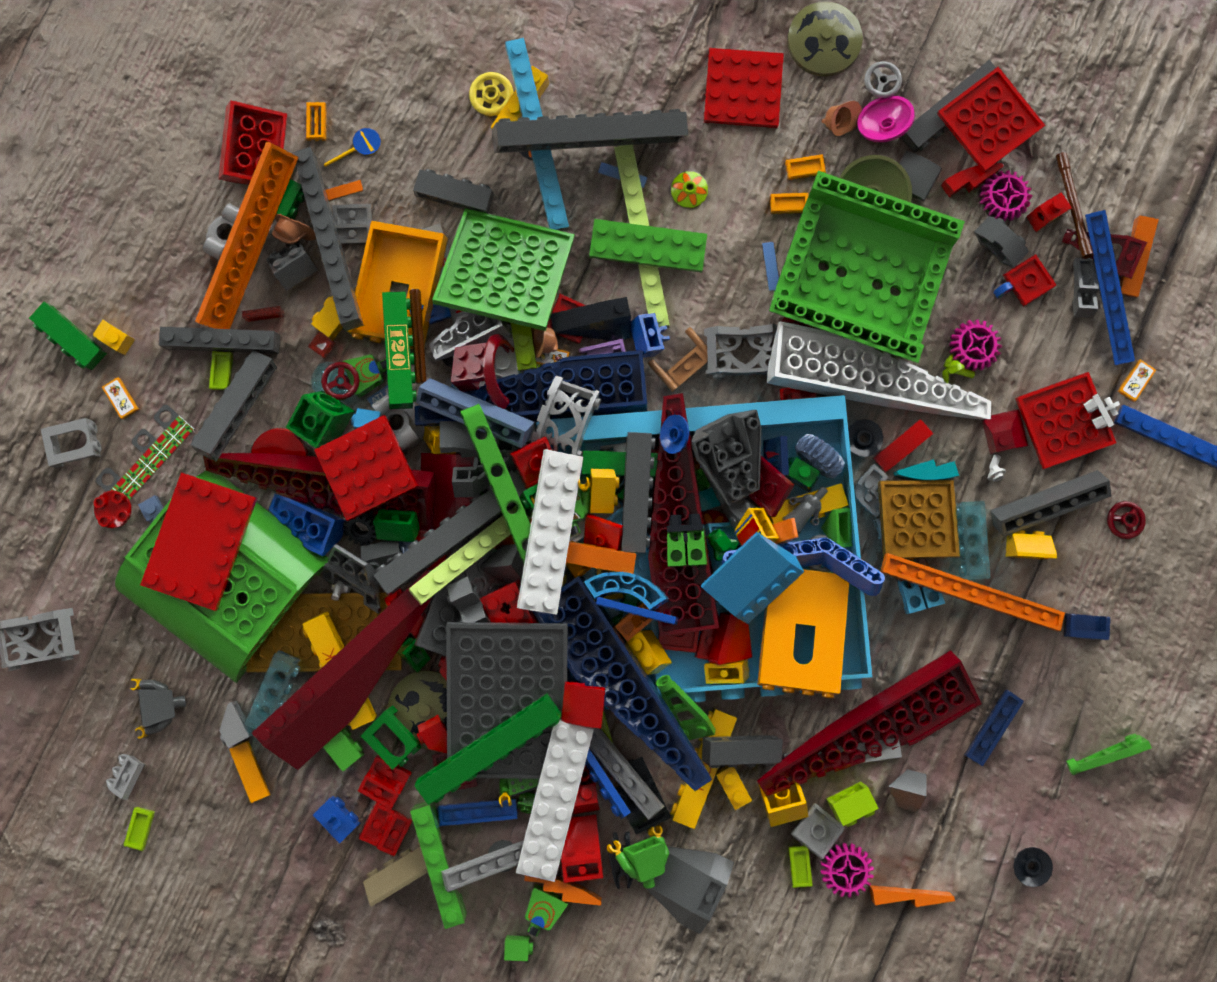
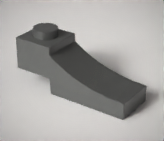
M1075 258L1073 261L1074 297L1072 301L1074 317L1094 318L1098 310L1096 293L1099 289L1094 260L1091 258Z

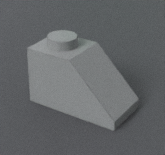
M237 701L228 703L219 730L221 733L220 739L228 748L253 736L251 734L253 731Z

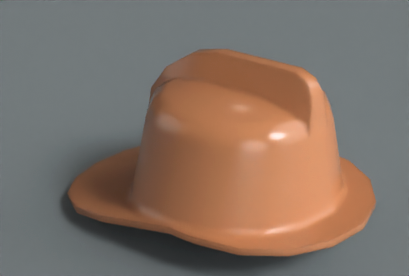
M854 100L838 106H832L828 109L825 118L822 119V123L834 135L841 136L858 126V116L862 112L861 106Z
M281 214L275 216L277 223L272 236L281 242L294 244L300 239L309 241L316 239L314 230L306 224L289 219Z
M547 327L546 331L531 328L534 351L537 358H540L542 354L557 351V337L553 329Z

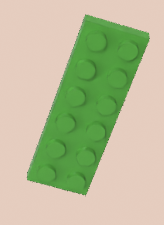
M594 219L589 258L702 273L707 234Z

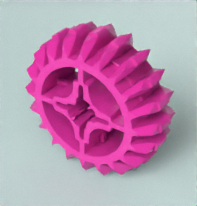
M1001 170L997 175L994 173L985 180V184L981 187L983 192L980 193L979 197L983 199L980 201V204L986 205L983 211L989 210L988 216L994 214L995 219L1001 217L1004 222L1007 218L1009 221H1013L1015 217L1019 218L1021 213L1024 214L1027 211L1026 207H1029L1031 204L1028 200L1033 195L1028 193L1032 188L1026 187L1029 181L1023 182V175L1018 178L1017 171L1012 175L1010 170H1006L1005 173ZM1003 183L1000 190L992 191L994 185ZM1019 201L1017 207L1009 209L1011 202Z
M976 319L974 323L968 320L966 324H960V328H956L954 330L955 334L950 337L953 341L949 343V346L954 347L950 350V353L956 354L953 360L959 359L961 364H965V369H969L971 366L972 371H976L977 368L982 371L985 367L989 368L991 362L995 363L997 361L995 356L1001 354L998 349H1001L1002 345L997 344L1001 337L996 338L995 335L998 331L992 332L993 325L986 327V321H983L980 325L979 319ZM971 331L979 332L984 337H978L975 335V333H972ZM963 336L966 338V348L964 350L962 348ZM980 341L982 342L978 345V347L969 349L973 346L972 344L979 343ZM988 341L989 351L986 355L985 343ZM967 354H974L980 360L972 359Z
M843 843L842 849L836 844V851L834 852L830 849L831 855L824 857L827 862H821V866L825 867V869L820 870V873L825 875L822 880L823 882H828L826 887L828 889L832 888L833 894L839 891L840 897H843L846 892L848 898H851L852 892H854L856 896H859L858 890L861 889L865 892L864 884L870 886L871 883L867 879H873L874 877L871 873H868L874 870V867L869 865L872 863V859L867 858L868 853L866 851L862 852L860 846L855 849L853 843L849 845V848L846 843ZM849 855L859 858L862 866L851 864ZM841 857V863L832 868L835 861ZM848 865L851 871L846 875L843 869ZM832 874L843 876L845 885L835 882ZM861 874L859 879L853 883L854 876Z

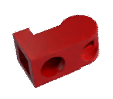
M788 387L779 389L780 401L816 398V393Z

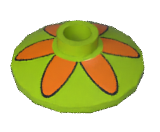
M686 171L674 178L671 185V194L673 200L678 205L684 208H694L705 201L708 194V185L700 174L694 171ZM692 185L693 189L688 190L686 187Z

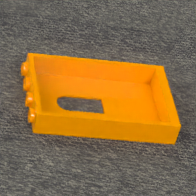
M371 221L355 290L364 326L347 331L352 334L353 338L363 340V337H366L375 343L385 341L382 292H390L392 282L409 285L406 298H410L409 291L411 289H419L421 291V304L424 305L422 320L425 346L429 321L433 310L432 299L439 282L448 238L444 233ZM407 310V316H411L410 310ZM408 328L409 335H412V328Z
M803 569L804 573L765 608L757 685L762 686L764 690L782 688V692L794 693V690L802 691L803 695L814 696V693H820L824 698H834V695L840 694L849 582L835 573ZM796 624L815 626L813 657L808 664H799L793 656Z

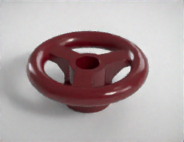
M335 362L329 365L324 370L321 378L324 392L337 400H345L352 397L358 390L360 383L357 370L346 362ZM338 368V375L335 377V380L327 383L329 373L333 369ZM345 368L348 369L353 375V386L351 385L348 376L344 374ZM340 378H343L344 383L340 385L338 381ZM337 387L341 390L348 389L349 392L336 394L330 389Z
M1122 501L1115 504L1109 510L1107 524L1115 536L1121 539H1133L1144 530L1146 517L1141 507L1130 501ZM1122 507L1132 508L1130 512H1126L1122 516L1114 515ZM1126 517L1130 519L1129 523L1126 522ZM1113 521L1121 522L1128 534L1118 531ZM1139 522L1138 528L1134 531L1133 527Z

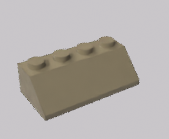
M419 842L417 843L418 847L413 850L409 847L401 852L400 858L396 860L391 858L383 863L384 867L377 870L375 868L366 874L367 878L363 881L371 907L428 873Z

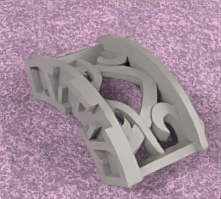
M778 325L750 327L749 330L723 326L705 328L704 336L707 337L708 358L706 374L713 375V378H724L725 375L768 374V366L765 364V361L770 360V356L765 354L772 352L770 345L773 336L775 339ZM716 338L721 348L716 350ZM742 338H747L749 345L753 349L760 351L747 364L740 362L731 353V351L736 350L740 346ZM760 338L761 342L759 344H764L763 347L754 344V339ZM734 339L736 344L727 348V346L731 345L728 340ZM723 353L725 356H722L719 362L724 361L726 366L719 368L717 367L716 354ZM758 363H759V365H760V367H761V368H753V367L756 366ZM733 364V365H734L735 367H737L738 369H730V368H731V365Z
M555 376L547 392L546 405H542L537 418V421H539L538 428L533 432L531 443L545 436L549 444L554 445V450L552 451L558 452V444L561 443L564 451H566V446L570 445L572 447L571 455L582 457L583 452L580 449L594 410H598L601 399H599L600 391L596 390L594 392L565 382L562 377ZM563 391L568 392V393H571V394H573V395H572L571 397H569V396H568L567 394H565ZM577 396L590 400L586 407L581 406L584 400H578L576 403L573 401ZM558 402L561 403V406L564 404V402L566 403L559 410L555 408V404ZM570 408L576 426L559 436L558 428L550 420V416L560 415ZM580 413H585L583 420ZM548 427H552L554 430L553 438L552 432L550 434L546 433ZM577 435L576 441L574 442L571 438Z
M73 608L32 616L33 619L31 620L26 616L0 621L2 668H8L9 671L21 669V665L56 658L66 661L74 659L73 655L80 654L79 650H75L70 616H74ZM50 622L52 623L51 629H55V631L49 629L48 625ZM37 623H39L41 629L46 634L53 635L50 643L43 651L26 642V640L35 635ZM27 627L29 629V633L26 636L22 637L21 635L26 634L23 632V628ZM4 629L12 640L9 643L5 641ZM16 644L19 647L15 648L11 654L18 652L20 653V658L9 661L7 648ZM53 650L57 653L55 655H50ZM30 654L39 657L27 660Z

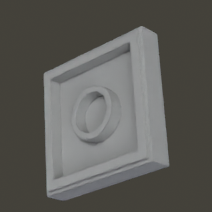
M813 803L808 809L809 817L801 819L791 835L823 860L845 830V827L820 806Z

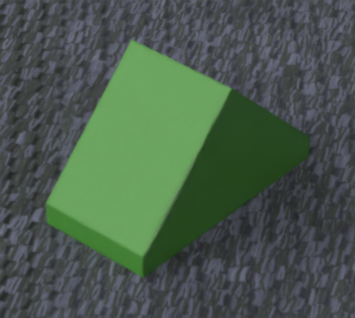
M849 507L833 509L821 527L828 539H831L843 548L852 546L851 512Z

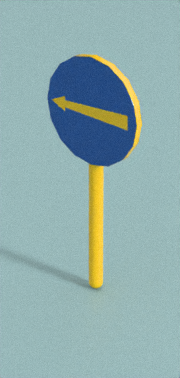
M371 128L360 129L353 137L354 147L324 163V167L354 151L368 156L375 154L381 146L379 134Z

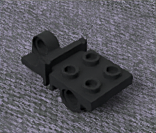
M643 757L628 760V763L665 807L648 820L621 786L616 787L615 789L631 812L626 817L636 835L671 818Z

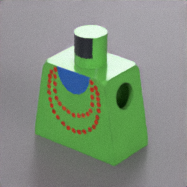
M366 355L343 361L352 365L359 374L360 383L355 393L359 398L385 382L382 373L387 371L386 359L377 362L373 355ZM345 368L351 385L353 386V375L348 369Z
M535 883L525 915V919L531 922L527 932L533 936H538L541 928L550 931L566 909L568 902H563L562 896L554 892L543 891V887Z

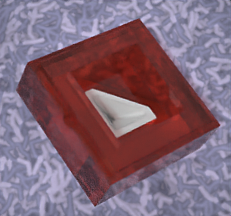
M318 332L308 347L325 359L336 343L321 332Z

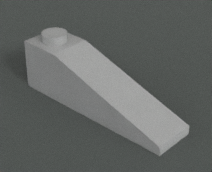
M467 312L463 316L460 315L453 326L449 329L446 328L429 345L434 359L438 361L454 356L455 347L486 343L494 334H501L506 338L511 333L506 321Z

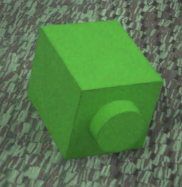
M506 935L504 960L528 961L529 955H533V942H530V936Z

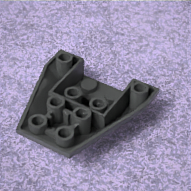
M757 410L727 414L697 429L691 441L697 462L728 506L760 489L762 427Z
M667 846L669 856L665 864V872L655 877V886L647 890L681 925L701 934L710 922L723 895L734 862L718 853Z

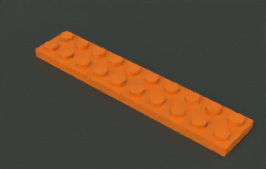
M266 141L195 322L214 329L231 328L299 157Z

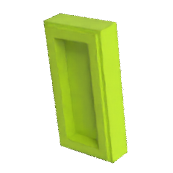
M212 351L209 389L225 390L230 385L233 353Z
M140 807L134 808L123 846L140 851L145 849L155 811Z
M805 846L789 847L792 887L813 886L809 849Z

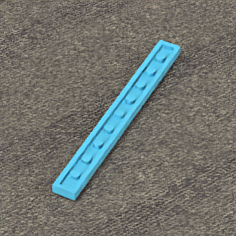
M524 38L506 41L505 47L522 117L537 120V117H542L543 115ZM551 150L531 151L549 228L555 230L568 228V219Z

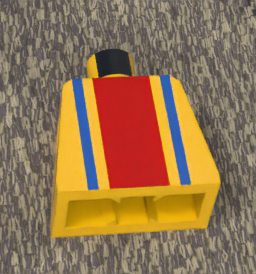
M748 508L735 528V534L739 540L737 550L756 532L772 542L779 539L764 508Z

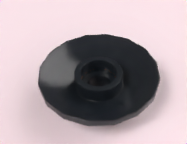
M861 419L849 426V442L852 453L857 456L868 457L880 450L883 445L884 436L882 429L877 423L872 420ZM865 436L866 442H861L860 437Z
M1028 847L1017 854L1014 859L1013 869L1017 879L1024 885L1038 887L1048 882L1052 876L1053 864L1045 851L1036 847ZM1033 862V868L1029 869L1028 864Z

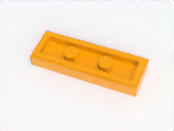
M249 741L230 748L229 751L250 802L253 803L271 795Z

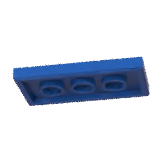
M597 597L596 604L599 606L676 625L678 622V617Z

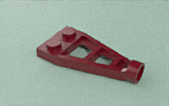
M1067 228L1062 243L1071 245L1080 251L1076 231ZM1074 234L1076 236V239L1074 241H1071ZM1110 234L1112 243L1122 246V251L1116 260L1118 275L1132 279L1147 242L1127 235Z

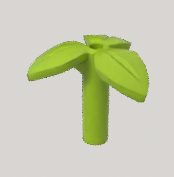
M953 354L945 360L943 366L946 369L942 372L944 382H949L950 374L974 378L975 371L965 369L963 364L953 360Z

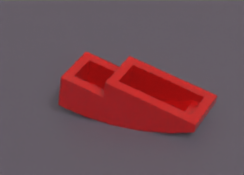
M996 163L984 173L978 165L967 168L947 178L941 184V187L949 198L964 187L970 193L984 183L987 178H990L991 175L997 174L1004 165L1003 163Z
M920 419L873 459L886 473L933 435V432Z

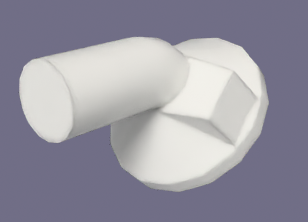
M993 455L989 466L990 472L987 477L989 481L997 482L1004 478L1006 470L998 467L1001 459L1000 455Z
M338 581L332 585L333 594L331 598L338 601L341 593H350L351 588Z

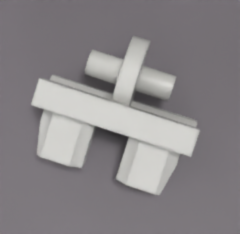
M1096 394L1084 404L1088 413L1099 409L1101 416L1092 420L1096 429L1114 425L1107 411L1110 410L1113 416L1117 415L1118 412L1115 407L1120 405L1119 401L1113 403L1111 398L1108 397L1104 399L1107 404L1105 407L1099 395Z

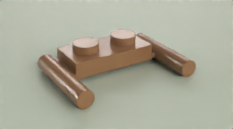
M691 327L685 333L697 346L665 373L654 359L648 362L651 369L672 392L708 363L707 345Z

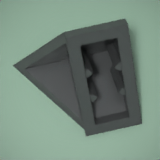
M508 544L500 547L479 568L509 584L518 579L521 582L524 564L516 545Z
M907 769L888 786L898 808L918 813L926 798V774Z

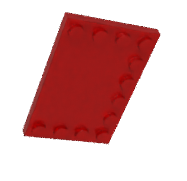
M181 472L140 585L217 611L257 498Z

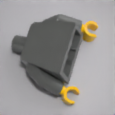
M131 679V681H136L137 683L135 688L130 689L138 690L142 726L135 729V731L141 730L143 733L137 737L138 739L161 732L171 724L172 718L175 717L174 709L186 707L185 696L173 697L172 690H169L166 684L156 680Z

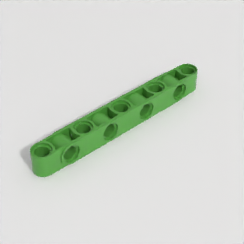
M480 404L460 411L524 564L526 550L523 549L522 543L524 540L529 539L531 525ZM477 429H483L486 432L484 440H479L476 437ZM493 466L501 468L502 472L499 477H494L491 474ZM511 502L517 506V510L513 514L507 511V505Z

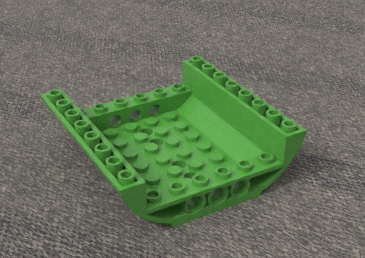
M818 171L792 239L769 311L919 363L924 348L921 342L952 247L959 240L965 221ZM818 264H827L828 270H820ZM843 269L846 272V276L839 277L836 274V270ZM878 281L882 288L880 290L874 289L872 282ZM890 288H897L900 294L893 296L890 293Z
M204 471L196 476L197 478L244 493L221 475ZM170 499L124 557L125 560L115 580L116 590L237 683L246 672L247 662L315 575L319 576L323 571V566L328 562V557L306 549L302 545L303 542L298 537H295L285 524H282L273 514L256 502L228 579L232 583V589L229 592L224 591L217 611L149 589L140 584L169 507ZM242 592L248 597L247 602L244 604L238 601V596Z

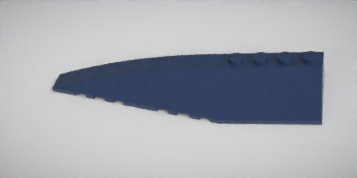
M642 350L565 357L554 363L543 364L542 367L533 370L532 368L525 370L524 373L497 379L500 390L509 399V404L505 410L533 422H539L537 421L542 405H546L547 392L555 376L562 377L563 381L594 392L596 390L600 391L599 399H601L598 410H594L592 416L648 411ZM486 384L479 387V390L464 392L494 405L488 394ZM563 391V392H564L565 394H567L569 397H571V396L573 395V394H571V393H568V392ZM579 396L573 401L576 403L578 400H584L581 403L582 407H586L590 400ZM558 402L555 404V408L559 410L566 403L564 402V404L561 406V403ZM421 405L414 407L416 426H440V421H456ZM568 408L560 415H551L550 420L574 418L570 408Z
M581 576L576 577L561 588L557 614L532 611L539 623H568L567 667L572 675L581 683H585V686L605 687L604 705L638 738L642 739L652 751L662 758L694 791L698 790L712 780L711 776L652 680L646 675L624 637L615 628V624L605 608L596 604L597 599L593 597L584 582L586 579Z

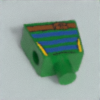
M797 457L788 458L790 466L789 475L785 477L810 493L820 477V471Z

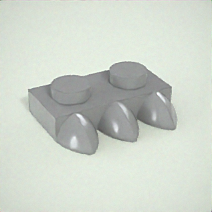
M121 754L118 756V760L122 767L115 766L112 768L116 779H107L106 784L108 789L120 799L128 800L145 764L134 756Z

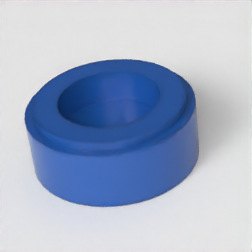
M1006 282L995 289L993 293L999 299L1009 293L1014 287L1010 282Z

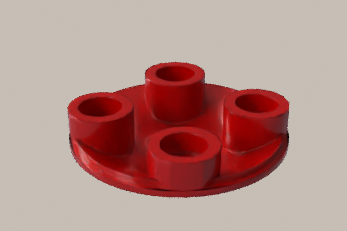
M111 490L104 492L95 498L93 502L94 515L102 527L119 528L126 524L131 516V503L128 497L119 491Z

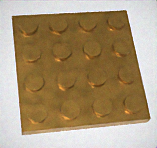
M954 480L878 482L883 559L886 553L901 558L960 557Z

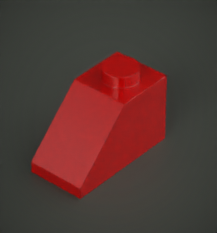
M436 715L419 724L417 737L420 743H425L430 750L447 754V729L440 716Z

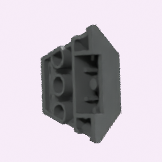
M336 544L319 576L332 585L341 581L364 596L365 606L378 614L381 613L379 584L373 576L376 574L374 568Z

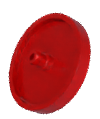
M273 428L262 433L255 440L251 449V453L308 456L304 441L290 430L284 428Z

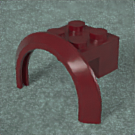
M494 334L486 343L455 347L451 383L460 391L467 392L479 390L480 382L485 381L488 394L494 405L505 410L509 404V399L502 393L497 383L494 361L499 346L507 353H509V349L514 352V347L503 335Z

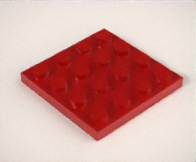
M709 48L703 123L778 128L784 53Z
M999 67L995 68L937 112L940 119L983 173L1046 126Z
M1089 372L1015 398L1042 469L1117 443L1111 427L1106 426L1096 429L1092 420L1101 416L1099 409L1088 413L1084 406L1088 400L1092 399V396L1097 394Z
M385 415L314 450L346 521H350L418 487Z

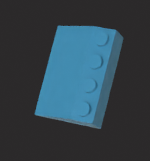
M756 532L702 583L701 587L731 614L749 624L804 571L795 555Z

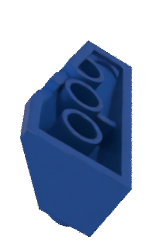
M274 494L269 511L282 524H285L295 537H298L303 542L302 545L306 549L324 556L341 540L344 533V519L306 503Z

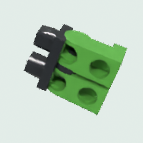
M689 514V525H682L681 515H670L669 526H667L668 567L687 566L686 546L689 566L708 565L704 525L702 524L700 514Z

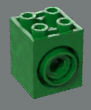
M324 391L304 394L285 428L317 449L341 437L355 411Z

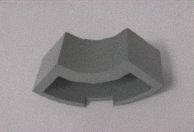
M988 216L974 231L980 245L990 250L1000 263L1012 268L1029 252L1025 246L1026 241L1006 226V223L1001 218L995 219Z

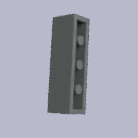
M419 169L413 189L416 197L463 210L467 208L484 213H489L494 196L492 189L488 185L479 184L478 186L472 184L467 179H461L460 181L448 174L438 175L430 169H425V171Z
M775 735L703 737L702 761L711 768H720V765L738 767V764H744L748 767H755L756 764L774 766V763H780L782 760L783 739Z

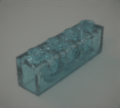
M985 501L957 503L956 515L958 518L957 527L961 557L959 575L966 580L989 579L991 577ZM968 516L974 521L972 527L966 523ZM969 536H973L975 539L973 546L968 543ZM971 555H974L977 559L975 565L969 562Z
M280 650L274 654L244 725L256 729L285 702L283 700L285 694L289 695L293 687L291 683L292 678H296L301 667L298 666L300 659ZM278 672L284 673L286 678L281 679L278 676ZM271 689L276 690L278 696L272 695ZM263 707H268L271 713H266Z

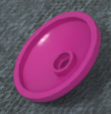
M900 96L875 99L867 104L858 116L857 125L859 132L864 138L873 142L895 140L911 128L915 119V111L911 102Z

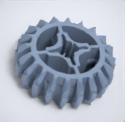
M805 434L795 446V451L801 457V460L819 470L820 474L826 478H835L842 472L845 466V462L842 456L839 455V452L835 451L829 443L824 442L823 439L821 440L817 436Z

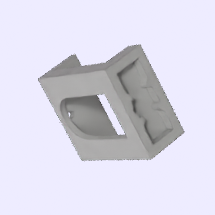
M83 418L41 429L48 466L59 468L63 467L65 463L93 456L101 457L100 451L102 448L97 440L96 433L98 430L95 422ZM78 430L86 434L87 442L82 448L61 453L57 435Z

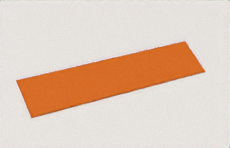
M361 180L326 189L328 200L362 191L363 187Z

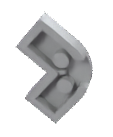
M875 464L857 481L855 496L859 504L874 518H877L880 515L879 494L876 492L878 482L885 481L888 476Z

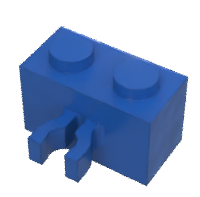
M655 313L638 315L631 321L636 351L642 350L643 358L655 357L665 349L663 342H667L670 339L669 336H663L660 333L665 331L667 326H658Z
M332 796L313 816L340 844L360 823L358 816L352 811L349 812L344 807L345 803L341 798Z

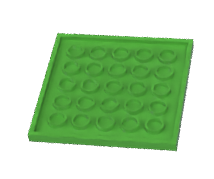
M465 208L434 293L433 304L546 331L575 234Z

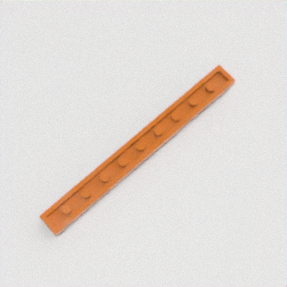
M886 553L880 571L883 574L1054 631H1061L1065 612Z

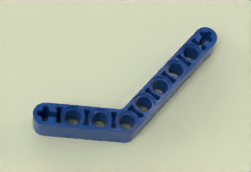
M818 538L777 544L795 555L801 567L821 564L869 596H877L881 591L885 580L884 574L831 539ZM737 550L725 552L722 558L721 565L726 560H728Z

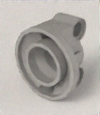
M230 203L226 205L222 215L216 218L208 228L203 252L215 257L219 261L227 240H222L221 236L226 229L233 227L240 208Z
M387 394L372 404V407L375 411H379L381 416L385 415L388 422L395 415L403 417V427L399 430H393V433L402 452L409 451L415 448L423 440L424 426L415 425L414 407L417 405L413 403L412 409L389 410V397Z

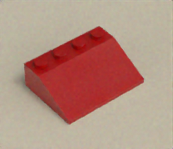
M230 100L225 111L218 180L249 185L266 141L284 149L287 113Z

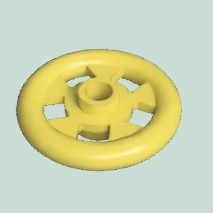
M496 72L481 74L473 81L469 90V99L474 109L486 116H497L514 91L512 84L505 76ZM492 80L493 85L485 87L484 82ZM501 83L505 87V90L502 92L497 87ZM477 90L482 91V98H477ZM490 93H494V94H495L494 97H489L488 95H489ZM500 97L505 99L501 105L496 103L500 100ZM484 102L492 104L491 108L484 107Z

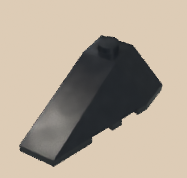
M627 297L552 313L550 316L552 329L555 334L602 339L609 342L631 338V313Z

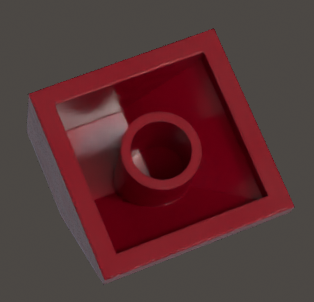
M1019 409L991 415V419L982 420L990 455L1028 446Z

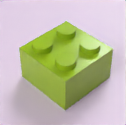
M861 781L826 798L836 820L842 826H852L858 822L857 819L863 816L868 818L875 814V810L879 809L868 786Z

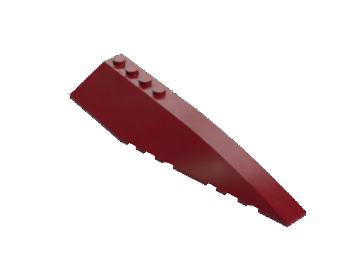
M683 393L663 396L661 427L663 422L671 415H681L688 423ZM689 432V440L686 447L677 454L666 452L661 442H659L648 560L652 583L659 587L669 598V601L658 607L656 612L678 617L676 625L658 621L660 636L720 628L716 600L701 587V584L712 575L706 532L705 544L708 565L689 566L686 546L687 566L668 567L667 526H669L670 515H681L682 525H689V514H700L702 524L704 525Z
M222 453L216 462L203 456L206 471L227 478L233 476L242 483L248 484L251 482L259 485L258 488L267 490L269 488L275 490V494L302 503L311 502L318 508L324 509L326 507L333 509L336 514H343L318 457L269 453ZM411 469L418 487L370 511L374 512L373 516L377 515L379 509L417 512L420 530L429 531L433 528L434 472Z
M427 570L251 734L266 749L297 770L310 760L356 717L360 708L433 598L432 596L424 604L420 605L409 591V588L426 576L429 571Z
M950 650L828 725L771 768L757 782L766 797L789 789L795 783L801 785L806 783L807 779L816 776L820 778L826 776L827 772L833 770L837 772L865 762L866 754L874 758L882 756V746L878 740H882L889 747L896 745L898 741H900V746L916 744L982 703L962 661ZM895 738L892 743L886 742V739ZM858 743H865L866 751L857 749ZM873 745H878L879 747L876 753L870 752V748ZM836 746H841L844 751L840 752Z

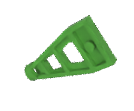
M663 675L657 679L656 685L661 691L662 698L688 740L715 735L716 729L707 714L672 681L669 675ZM679 697L683 703L672 705L670 698ZM689 711L695 718L680 721L677 713Z
M1130 734L1125 737V741L1079 761H1075L1074 758L1069 759L1066 763L1071 774L1076 775L1080 772L1136 755L1152 747L1149 741L1142 736Z

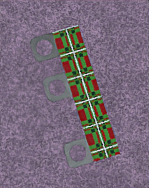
M163 405L154 415V420L165 429L161 436L156 439L146 429H141L133 437L132 444L143 455L122 478L112 469L105 468L96 478L97 484L106 492L111 490L119 491L130 500L194 428L171 407ZM167 410L171 413L172 417L169 422H162L159 416L162 411ZM143 434L149 437V444L144 447L140 446L137 442L138 437ZM106 473L114 477L113 483L108 486L102 483V476Z

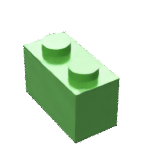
M346 726L323 747L342 771L347 770L365 755L362 745L358 741L354 742L350 737L352 734Z

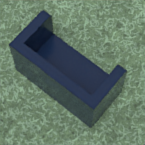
M1065 613L1064 637L1109 640L1110 617Z

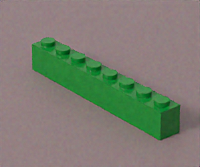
M548 693L417 778L414 787L428 805L432 802L437 803L441 801L446 793L456 791L464 781L467 780L469 782L473 780L478 772L488 770L498 759H505L513 749L522 748L527 743V740L532 737L533 739L537 738L543 733L545 728H552L557 725L561 718V711Z

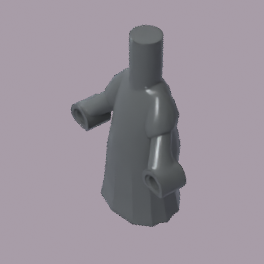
M822 486L815 495L806 494L803 497L789 498V504H800L784 516L782 520L795 518L798 534L801 533L812 515L813 519H811L810 523L813 526L818 525V515L821 510L820 500L826 495L828 490Z

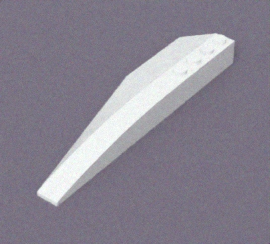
M778 322L768 364V384L828 396L845 395V399L897 409L980 420L991 419V401L972 392H966L955 384L946 383L943 381L944 379L938 376L929 375L927 371L902 359L897 360L887 352L882 353L873 347L824 330Z

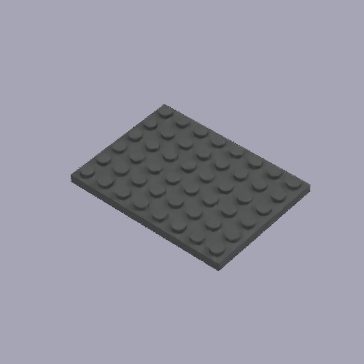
M447 622V759L547 693L561 711L562 716L565 682H567L568 623ZM545 728L540 736L535 739L533 737L530 738L522 748L513 749L510 751L509 756L503 760L498 759L488 770L478 772L475 778L539 779L552 728Z

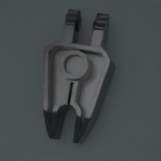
M617 832L612 833V842L619 841ZM629 832L624 834L625 845H621V852H623V848L630 846ZM613 843L612 848L616 850V846ZM608 852L611 873L617 889L620 888V877L623 874L626 876L627 889L630 888L633 878L621 868L615 858L616 854Z

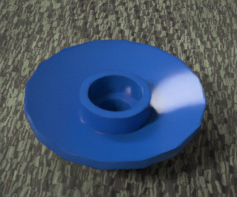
M671 415L663 422L660 430V442L663 449L670 454L681 452L689 440V426L686 419L681 415Z

